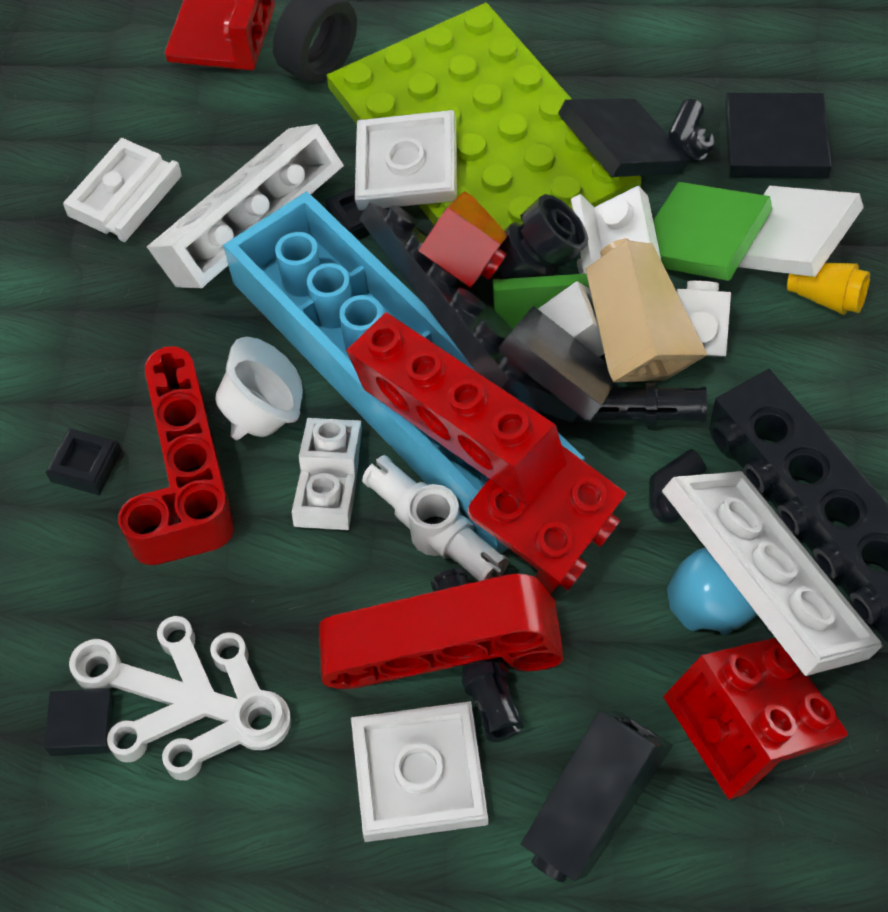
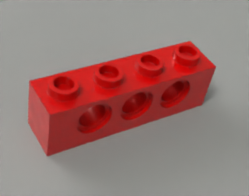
M385 312L346 349L361 385L366 392L524 504L528 505L567 464L556 424L389 313Z

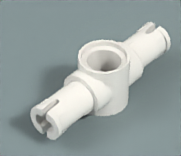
M385 455L376 460L377 465L381 468L380 470L373 464L366 469L362 482L367 487L373 489L395 509L394 514L396 518L410 529L412 543L419 551L426 555H440L444 559L452 558L478 581L494 578L491 574L499 577L504 573L509 563L508 558L505 555H501L474 532V524L459 512L458 500L452 490L443 485H427L425 482L416 483ZM434 516L446 519L438 524L423 522L427 518Z

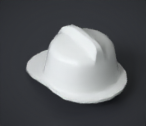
M252 337L237 339L230 348L226 373L215 397L217 406L231 422V437L238 440L247 433L258 437H267L276 432L286 422H296L300 416L303 393L302 380L293 364L274 346Z

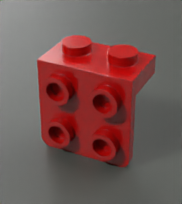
M563 445L562 449L567 464L528 505L488 479L470 502L467 510L468 516L473 522L538 570L535 578L541 582L550 595L558 585L568 591L589 564L580 555L591 541L599 547L604 544L621 521L612 513L627 494Z

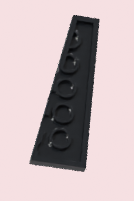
M369 202L359 220L473 369L531 409L573 422L578 413L500 353L498 348L513 330L508 323L473 287L470 288L418 251L427 237L415 227L417 224L415 218L397 206H391L387 210Z

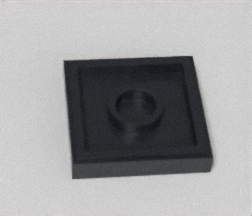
M824 93L726 94L725 115L729 177L829 178L832 165Z
M565 99L558 112L560 118L611 177L678 174L684 171L690 161L636 99Z
M535 306L527 312L498 348L501 354L585 420L588 419L590 421L602 407L615 383L608 372L605 361Z

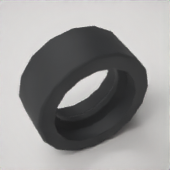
M291 0L281 14L273 36V55L277 65L309 84H322L327 81V74L340 69L352 50L357 34L358 20L354 7L346 0ZM321 25L319 34L317 35L314 43L310 47L312 38L315 32L317 31L318 27Z

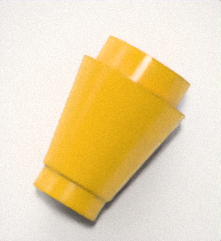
M825 263L816 277L789 274L787 291L797 293V295L842 315H845L847 311L859 313L867 296L870 272L859 270L858 264Z

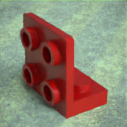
M183 0L165 50L166 60L174 63L255 70L275 8V1Z
M776 638L701 655L663 696L728 800L745 795L779 762L840 743L848 735L847 730L836 716L831 703L821 695L810 677L803 674Z

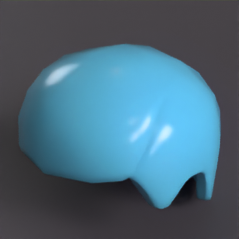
M706 547L694 551L678 565L667 587L670 610L684 627L690 631L710 629L719 631L721 635H726L749 623L757 615Z

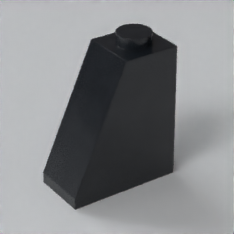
M599 710L520 844L535 854L531 863L547 876L562 883L565 882L567 877L577 881L588 876L668 755L673 744L622 712Z

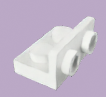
M639 186L596 207H593L582 194L571 198L573 211L583 223L589 238L588 246L580 252L581 258L577 260L580 274H586L585 268L601 258L600 252L604 247L623 238H628L631 241L653 243L661 260L649 198Z

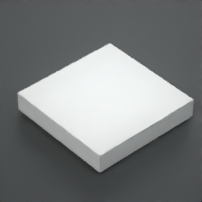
M454 110L357 120L355 202L358 211L365 210L369 202L382 208H389L391 206L399 207L449 202L457 198V147Z
M769 186L763 195L770 196L773 210L738 267L816 277L864 208L860 194Z
M471 701L351 717L362 830L365 842L488 825Z

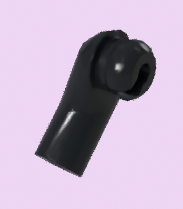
M686 99L681 103L668 134L690 160L699 161L705 159L713 149L714 137L711 134L705 138L703 134L706 129L697 128L704 113L703 105L695 99Z
M693 449L687 450L650 477L649 507L654 516L665 523L675 522L682 517L662 492L664 487L673 477L701 475L706 471L703 459Z

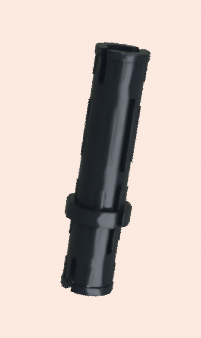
M646 382L645 387H612L602 407L591 420H645V425L656 426V420L706 422L707 387L658 388L657 382ZM541 412V415L547 419H560ZM578 414V416H577L575 419H584V418L581 417V416Z
M460 568L442 571L434 577L435 581L430 583L434 592L469 584L465 570ZM498 658L462 665L464 675L461 681L465 693L472 696L475 705H477L487 740L502 741L520 732L519 729L524 728V724L509 691L507 682L510 679L506 664L499 661Z

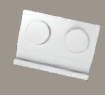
M121 138L63 202L66 213L69 217L105 234L112 232L118 236L120 241L126 242L181 178L182 174L179 163L174 160L168 163L162 160L160 154Z

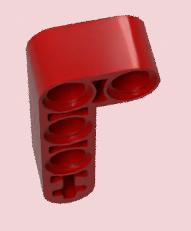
M175 346L156 350L148 357L145 363L146 380L170 487L140 494L129 499L122 506L118 514V524L134 558L146 565H160L216 550L224 546L231 539L234 532L233 516L199 378L190 354L183 348ZM178 383L180 389L172 391L171 385ZM190 422V423H188V424H186V425H184V426H179V425H181V424H183V423ZM202 466L200 469L196 471L187 472L189 469L193 467ZM205 512H214L205 519H196ZM159 526L148 534H140L146 528Z
M526 574L499 576L327 617L319 623L321 681L325 686L335 689L360 688L497 657H502L516 670L528 672L554 668L564 660L556 601L537 578Z

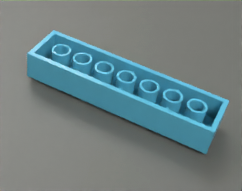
M307 191L223 244L233 284L427 485H443L452 490L458 500L459 512L474 524V532L500 554L505 552L508 547L473 522L467 513L470 502L489 478L366 392L346 351L368 328L387 312L473 369L424 303ZM558 433L561 445L584 461V457Z

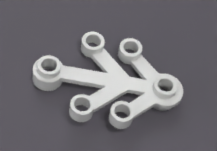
M172 616L162 621L157 629V638L162 649L172 656L183 682L121 663L113 646L100 639L83 642L73 651L70 657V671L84 690L114 687L169 705L134 722L121 721L110 729L107 736L108 747L113 755L122 762L138 760L144 755L148 743L204 717L225 723L191 741L186 738L175 739L163 751V764L174 779L188 780L193 778L200 771L203 761L239 744L251 750L270 749L278 745L289 732L291 714L288 705L278 694L259 689L247 663L249 654L243 638L236 633L226 632L217 636L211 644L210 652L216 667L228 673L238 699L213 691L194 648L195 634L191 624L187 619L180 616ZM175 630L186 632L184 638L178 642L171 643L167 641L169 634ZM236 646L239 648L238 654L231 659L220 657L222 650L226 647ZM100 664L108 665V669L103 674L93 678L90 677L94 667ZM260 715H267L272 718L270 725L264 729L256 730L251 727L252 721ZM127 734L137 735V740L133 746L127 749L118 748L119 740ZM187 751L193 754L191 761L186 766L175 767L172 765L173 759L178 753Z

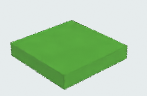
M678 182L653 220L664 268L730 281L773 210L770 196Z

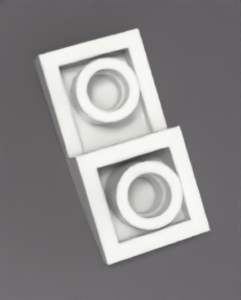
M307 418L299 453L301 472L292 508L294 527L349 530L359 463L361 421Z

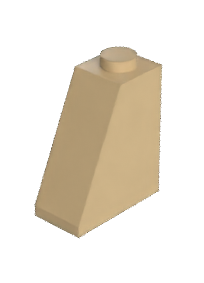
M628 238L616 240L601 250L600 259L585 268L608 372L613 382L666 381L708 355L653 243L631 241Z

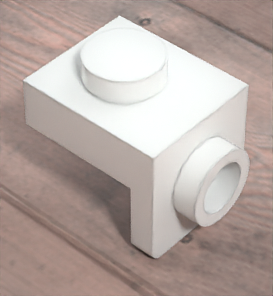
M688 281L687 289H677L676 292L708 354L707 356L724 358L727 351L731 292L719 291V283Z

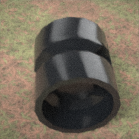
M544 194L520 215L522 222H513L504 230L508 235L499 248L507 253L497 269L505 279L553 276L557 273L558 266L566 265L588 246L589 238L580 218L567 204L553 195Z

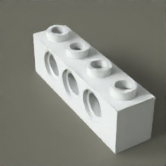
M318 124L288 128L150 243L147 248L175 287L203 288L228 266L223 244L306 191L312 194L344 165Z

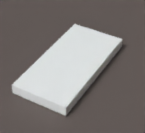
M742 471L673 477L662 490L664 495L805 676L868 660L883 647L881 641Z

